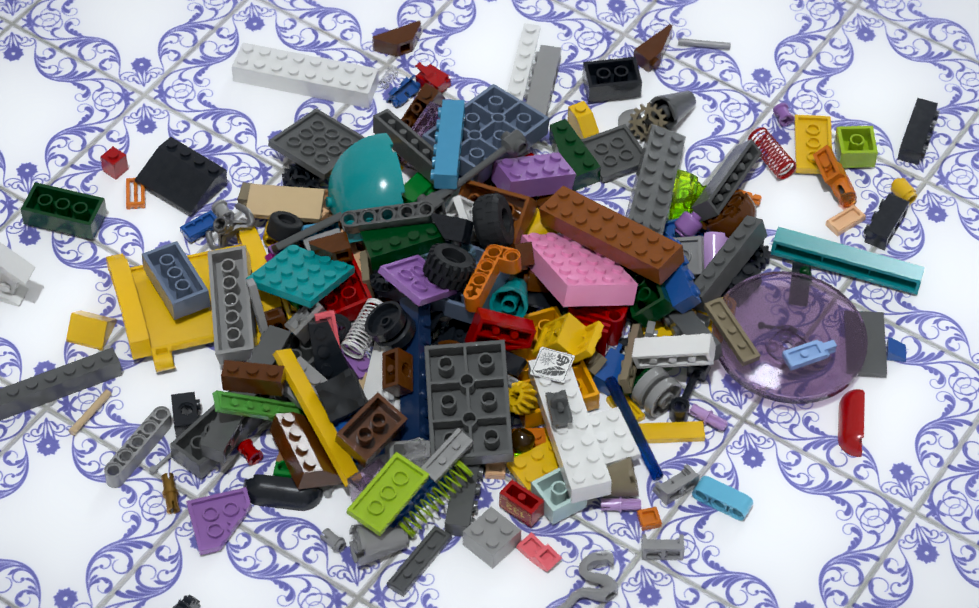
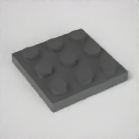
M626 124L582 139V142L601 166L600 180L602 183L637 170L643 148Z

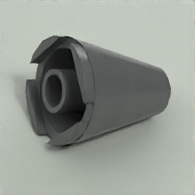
M682 91L656 96L650 102L651 107L658 104V110L664 109L662 114H667L664 121L669 122L664 127L670 130L696 105V97L690 91ZM653 111V115L657 119H660L659 116Z

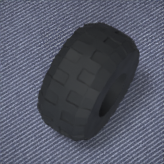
M498 193L479 196L473 203L472 220L480 246L483 249L493 244L509 247L514 240V222L506 198Z

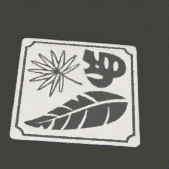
M541 347L530 374L564 383L575 356Z

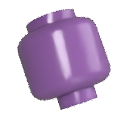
M685 211L675 221V231L682 237L696 236L702 229L703 225L700 222L702 218L694 211L692 213Z

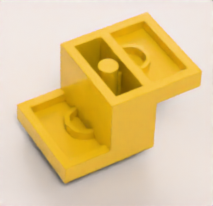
M567 313L544 324L532 354L537 358L540 348L545 347L574 355L575 358L572 364L578 363L580 360L589 358L595 353V347L602 336L601 332L604 325L597 321L585 326L572 314Z

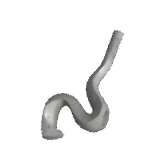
M611 550L590 553L579 564L580 575L590 582L602 585L603 588L587 587L577 589L570 594L563 604L556 608H571L580 598L608 602L616 597L618 584L611 576L589 571L602 564H609L611 567H614V557Z

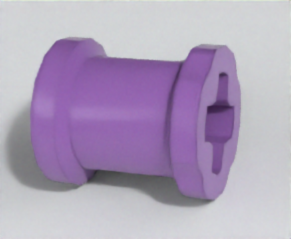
M779 103L773 108V113L778 116L779 124L785 127L793 123L794 116L789 112L787 103Z

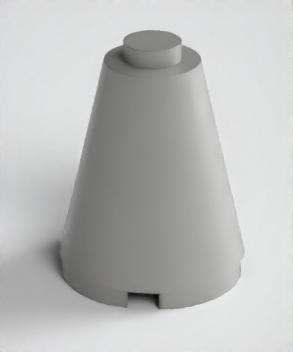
M360 524L351 525L349 535L353 534V541H349L350 552L354 563L358 562L357 566H363L403 550L409 541L407 532H404L402 528L387 527L381 536Z

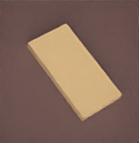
M251 184L246 207L251 210L254 218L269 219L273 212L285 211L298 216L302 222L319 223L325 189Z

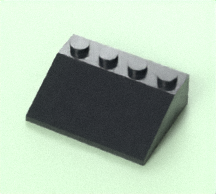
M170 137L158 146L135 178V182L143 185L147 190L191 216L227 186V170L173 137Z

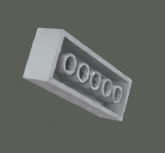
M246 245L208 251L215 356L220 365L224 364V360H250L253 348L257 346L255 314L246 285V278L252 274L249 252Z

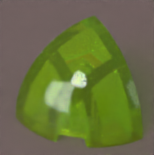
M677 169L669 220L679 218L685 211L689 213L694 211L691 207L707 186H703L698 181L696 175Z

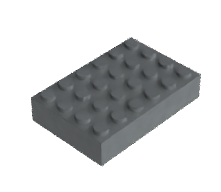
M505 340L424 346L431 456L459 428L474 441V444L459 459L464 465L514 462Z

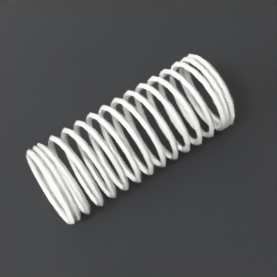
M367 299L355 323H353L341 344L342 350L353 358H363L364 353H366L368 346L372 342V338L359 327L365 329L362 325H365L363 320L366 321L367 318L365 317H368V314H370L369 310L372 311L373 307H376L369 303L378 305L383 303L378 299ZM358 331L366 334L368 337L363 336ZM355 334H357V335H359V336L365 338L367 341L362 340L361 338L357 337ZM354 338L362 341L364 344L359 343ZM345 344H347V346L355 352L361 353L362 355L354 354L346 348Z

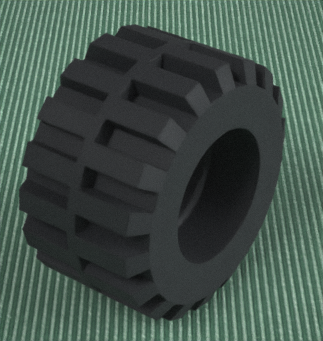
M436 243L429 250L423 266V272L425 277L435 285L444 289L459 291L466 288L476 268V260L468 251L450 243Z

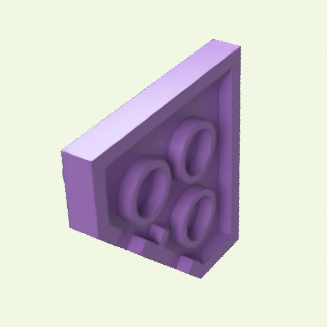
M246 487L186 501L199 554L204 555L220 551L249 512L251 502Z

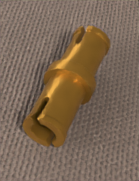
M164 473L161 476L166 510L168 514H172L171 509H173V514H176L180 511L177 499L179 493L175 487L174 474L169 473L170 478H168L167 473Z

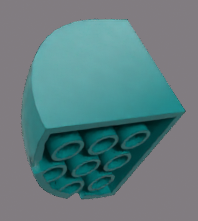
M387 133L371 135L357 141L336 162L329 180L328 197L325 200L326 207L329 208L333 215L339 212L343 214L350 210L404 204L401 195L405 193L402 171L397 152L392 151L393 142Z

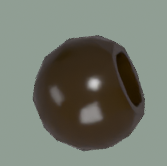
M524 428L515 429L512 432L513 449L521 453L532 449L535 443L534 434Z

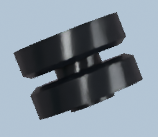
M386 301L376 306L370 312L365 322V331L383 351L395 348L401 349L413 338L416 331V322L398 302Z

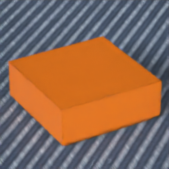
M657 507L637 510L636 515L642 531L662 527Z

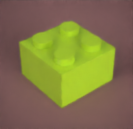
M837 126L834 143L837 161L842 164L843 168L875 167L878 150L873 126Z

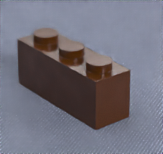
M224 360L221 373L222 388L225 391L283 396L286 382L285 366Z

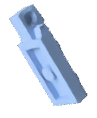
M817 339L783 351L782 357L790 371L830 357V354L836 352L837 344L834 339L825 343Z

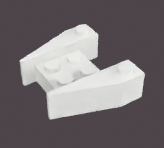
M1 242L0 302L19 307L29 288L23 285H26L36 267Z

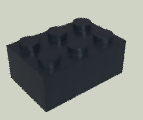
M636 57L583 62L582 79L588 102L641 97L642 79Z

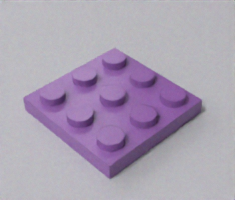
M419 255L382 265L378 270V273L386 281L394 285L399 292L406 295L418 306L457 294V290L441 288L425 277L423 266L426 260Z

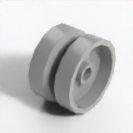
M656 366L647 371L636 383L632 391V399L639 406H643L645 411L652 417H659L670 409L671 400L680 396L682 385L675 378L669 377L668 372L662 367Z

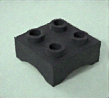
M350 368L336 377L314 386L326 409L330 422L334 424L357 413L368 402L354 370Z

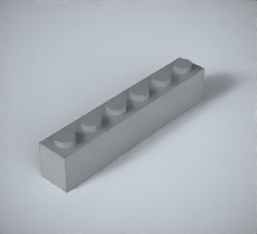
M540 45L539 51L535 53L536 64L532 65L531 74H533V77H529L528 87L530 89H526L525 100L527 102L525 103L548 116L561 62V47Z

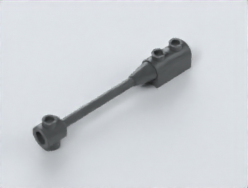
M517 129L511 133L505 131L501 136V148L459 178L457 189L505 153L509 155L514 153L517 155L524 154L528 148L525 136ZM440 189L436 192H431L427 196L421 194L417 198V202L429 201L434 206L435 214L445 215V203L457 189ZM426 210L422 214L427 215L431 211ZM405 213L403 217H409L411 213Z

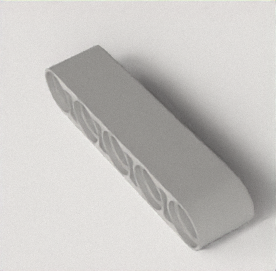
M165 406L156 407L106 464L104 474L109 487L118 488L122 486L170 430L172 419L169 408Z

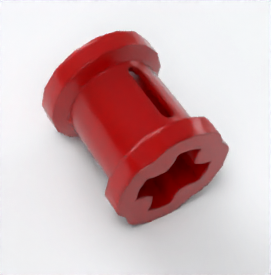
M251 439L244 440L237 448L238 452L246 457L249 465H255L263 458L262 451L256 449Z

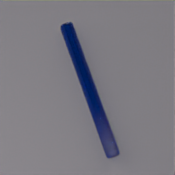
M614 376L606 378L605 384L616 406L619 407L654 481L662 479L664 474Z

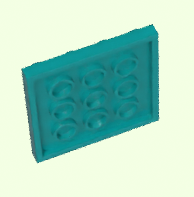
M291 244L249 275L246 280L253 278L257 289L311 308L355 273V266L338 260L333 261L329 256H319L314 251Z

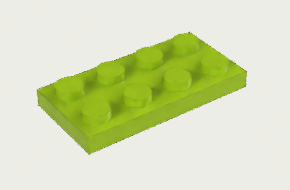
M396 452L349 506L346 514L381 536L429 479L430 474Z

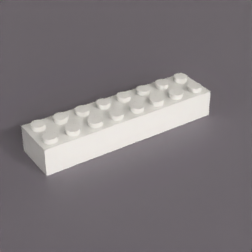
M242 42L231 66L234 82L364 108L370 107L379 85L378 68Z
M535 360L528 361V375L534 390L538 392L536 399L538 400L537 402L571 503L611 495V478L572 366L565 382L560 383L531 375L530 372ZM566 390L573 423H568L567 427L555 428V425H552L545 393H556Z

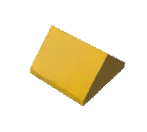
M82 310L72 312L66 342L103 351L117 323V319Z

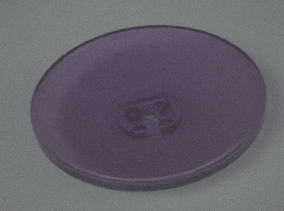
M767 272L754 275L739 282L722 298L761 356L760 360L742 367L714 323H712V334L721 343L722 354L719 355L718 360L726 372L738 384L752 393L781 403H814L826 400L842 392L860 373L868 348L865 324L853 303L838 289L823 280L796 272ZM817 339L823 343L834 339L837 344L836 352L830 354V357L807 366L790 371L782 357V352ZM789 343L792 347L786 348L782 344Z

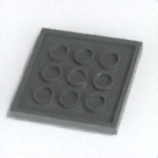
M315 108L268 140V146L325 180L331 176L332 170L340 156L351 145L365 137Z

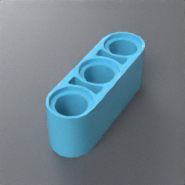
M702 476L692 491V495L697 501L736 520H744L754 504L752 498L747 494L709 476Z

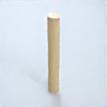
M106 389L68 430L69 433L74 436L112 393Z

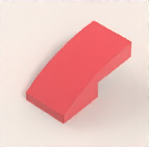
M532 532L516 546L526 558L546 572L562 559L549 544L544 545Z

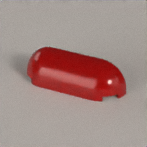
M853 389L845 393L838 407V444L845 453L855 457L862 456V438H864L865 392L860 389Z

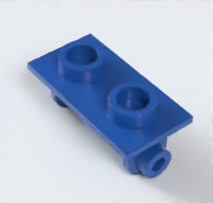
M414 74L410 78L406 77L400 83V87L391 89L386 103L391 100L394 107H400L409 99L406 94L412 97L418 92L421 85L413 80L416 75Z

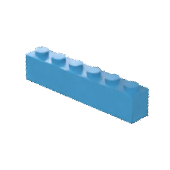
M443 100L442 107H438V118L440 119H437V130L439 132H435V143L437 144H434V155L436 157H432V168L434 169H431V181H434L435 189H457L465 121V100Z

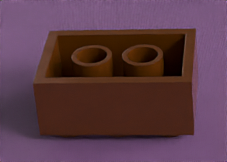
M377 392L336 434L335 442L365 468L406 426L408 418Z

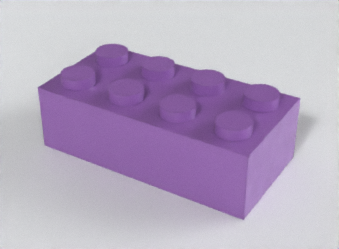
M553 152L550 154L494 161L490 179L497 188L535 197L554 194L562 186L572 190L576 173L559 152Z

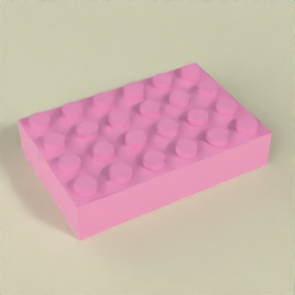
M530 233L529 235H522L520 243L532 242L535 265H528V267L563 307L634 305L638 284L618 263L562 234Z

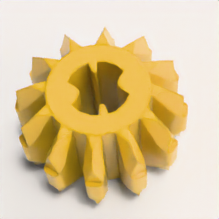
M524 381L512 382L511 388H508L510 412L517 415L530 414V408H535L534 402L538 401L535 398L538 392L534 390V386Z

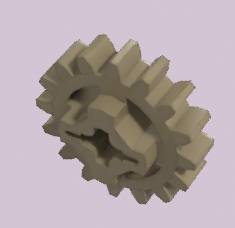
M650 102L647 103V107L644 104H640L641 109L636 107L634 108L636 114H630L633 117V120L629 121L630 124H633L630 130L636 131L634 137L640 135V141L644 137L646 138L651 125L648 127V124L644 122L648 120V117L650 121H653L654 125L667 129L664 127L665 124L669 123L664 121L667 114H662L663 108L657 109L658 104H655L653 107H651ZM645 111L644 116L642 118L637 119L639 114ZM653 111L659 116L660 119H657L653 115ZM638 126L644 129V133L639 130Z

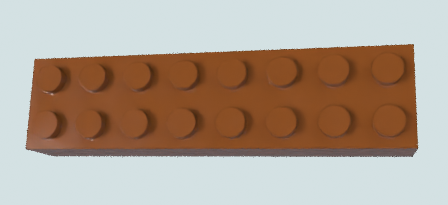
M565 186L556 191L539 208L543 225L659 285L685 261L681 244Z

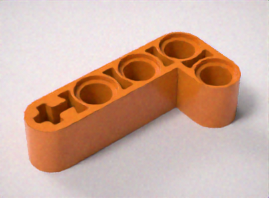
M496 244L489 245L485 249L463 292L465 309L474 313L477 307H483L500 272L514 275L522 270L521 254L518 250Z

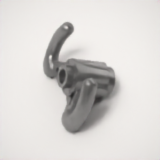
M240 203L235 204V208L243 212L247 220H232L224 216H219L214 220L213 227L214 231L218 233V246L213 240L212 232H205L206 241L211 250L228 247V242L239 231L252 229L255 226L256 221L249 208Z

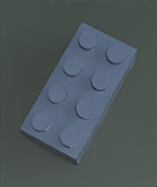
M178 241L142 253L144 271L174 320L210 307L209 290Z

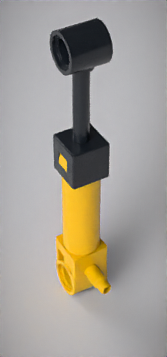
M722 297L734 315L735 301L729 297ZM698 311V313L708 316L707 313ZM710 319L707 328L721 343L723 337ZM711 365L688 366L687 377H690L686 388L681 397H675L670 402L669 419L672 422H686L688 420L689 397L697 380L705 382Z

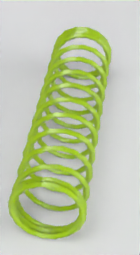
M458 460L454 464V466L461 475H459L454 470L449 469V473L454 480H452L450 477L446 475L443 476V479L449 485V487L441 481L437 482L438 486L444 493H442L435 487H431L433 493L437 496V498H435L433 495L429 493H426V496L432 503V505L424 499H420V502L427 511H425L418 505H414V507L420 514V516H418L412 511H409L410 516L416 522V524L407 517H403V520L411 530H409L401 521L397 523L405 532H407V534L411 538H414L416 536V532L413 530V528L409 525V523L406 520H408L410 523H412L420 530H422V527L413 517V515H415L424 523L428 524V521L421 514L418 508L422 510L424 513H426L428 516L433 518V514L429 511V509L425 506L423 502L428 504L437 512H439V509L433 503L430 497L435 499L441 505L445 506V503L438 496L435 490L442 494L444 497H446L448 500H451L450 496L446 493V491L442 488L440 484H442L451 492L456 494V491L446 480V478L452 481L458 487L462 488V485L458 482V480L454 477V475L451 472L459 476L465 482H468L466 477L462 474V472L458 469L457 466H459L468 476H474V474L460 460Z

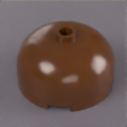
M742 191L736 192L719 215L703 222L701 221L702 228L705 232L725 233L726 237L729 238L747 215L757 217L756 205L747 192L745 194Z

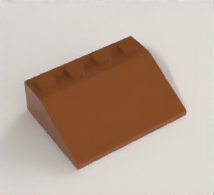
M472 180L461 186L458 195L473 202L479 196L491 193H498L506 198L514 222V240L512 244H518L533 219L538 202L529 196Z

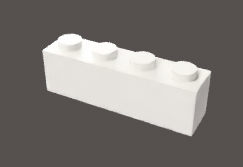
M705 333L635 338L632 359L637 369L654 368L656 366L713 365L716 344L712 334Z

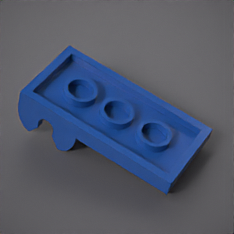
M448 470V472L445 475L452 479V476L450 475ZM429 477L388 527L395 528L398 526L397 523L399 521L404 522L403 517H411L409 511L417 513L414 505L424 508L420 499L431 503L426 493L437 498L431 487L437 488L442 493L444 492ZM442 477L439 481H441L449 487V485L445 482V480ZM446 478V480H447V481L450 483V485H451V484H452V481H450L449 479ZM440 484L446 492L449 491V489ZM435 490L439 497L442 496V494Z

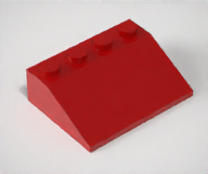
M354 256V260L345 263L355 266V273L318 302L326 311L334 310L335 314H342L349 321L356 320L367 299L372 298L367 285L362 282V274Z

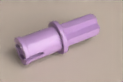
M693 404L690 409L689 415L700 419L705 425L709 424L721 431H724L728 425L726 420L713 414L712 410L708 411L697 404Z
M621 496L619 498H601V511L619 510V512H622V510H641V499H621Z

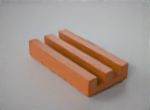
M126 178L127 210H130V207L145 209V187L141 185V202H138V184L135 182V178ZM131 182H134V202H130Z

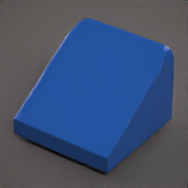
M888 337L886 344L887 360L906 362V345Z

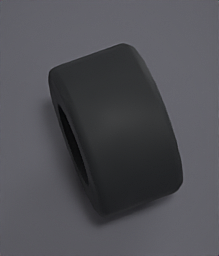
M276 211L270 215L266 232L271 238L280 242L300 232L303 222L292 213Z

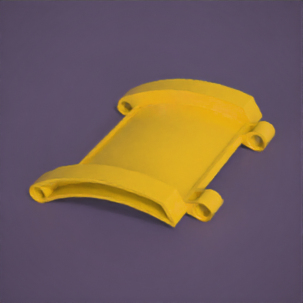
M255 226L252 229H243L236 234L239 245L220 248L226 249L246 245L250 255L252 273L267 263L265 259L267 254ZM208 251L187 255V257L209 290L210 307L176 320L172 317L145 273L143 265L130 267L123 253L106 257L108 271L119 303L133 360L152 356L156 372L176 368L172 351L214 342ZM258 289L263 311L280 306L282 308L280 297ZM256 321L257 346H258V344H259V342H260L261 334H260V332H259L258 325H257V321Z

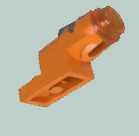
M826 145L812 154L825 183L831 186L840 205H843L844 208L855 205L857 203V194L842 164L837 161L832 148Z

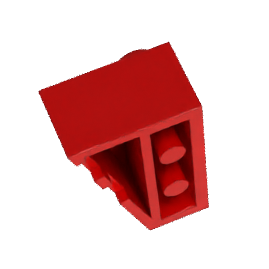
M477 307L465 338V343L505 340L506 350L525 349L531 347L537 331L533 320Z

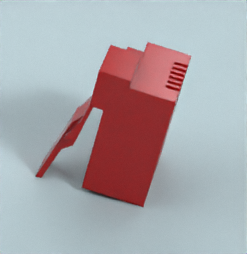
M419 62L415 65L420 70L415 76L416 82H419L421 85L420 89L426 83L442 94L451 87L449 75L432 64L425 67Z

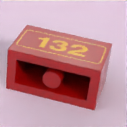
M511 480L499 492V507L529 527H532L543 516L544 500L514 480Z

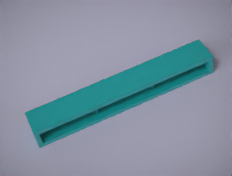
M779 226L771 248V255L915 295L918 294L925 270L924 266Z

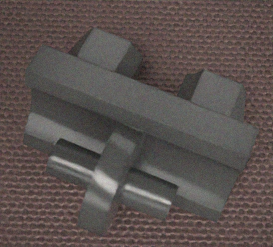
M566 390L556 393L546 392L545 397L552 425H555V428L567 427L568 423H573Z

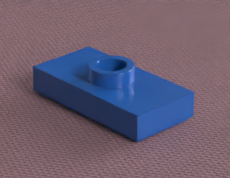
M210 210L181 226L180 232L191 243L204 236L206 231L214 230L213 222L217 216Z

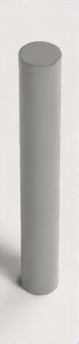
M678 38V45L729 50L731 48L730 42Z

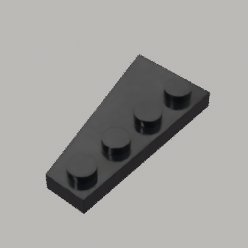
M328 320L309 322L308 329L315 369L327 380L349 369Z

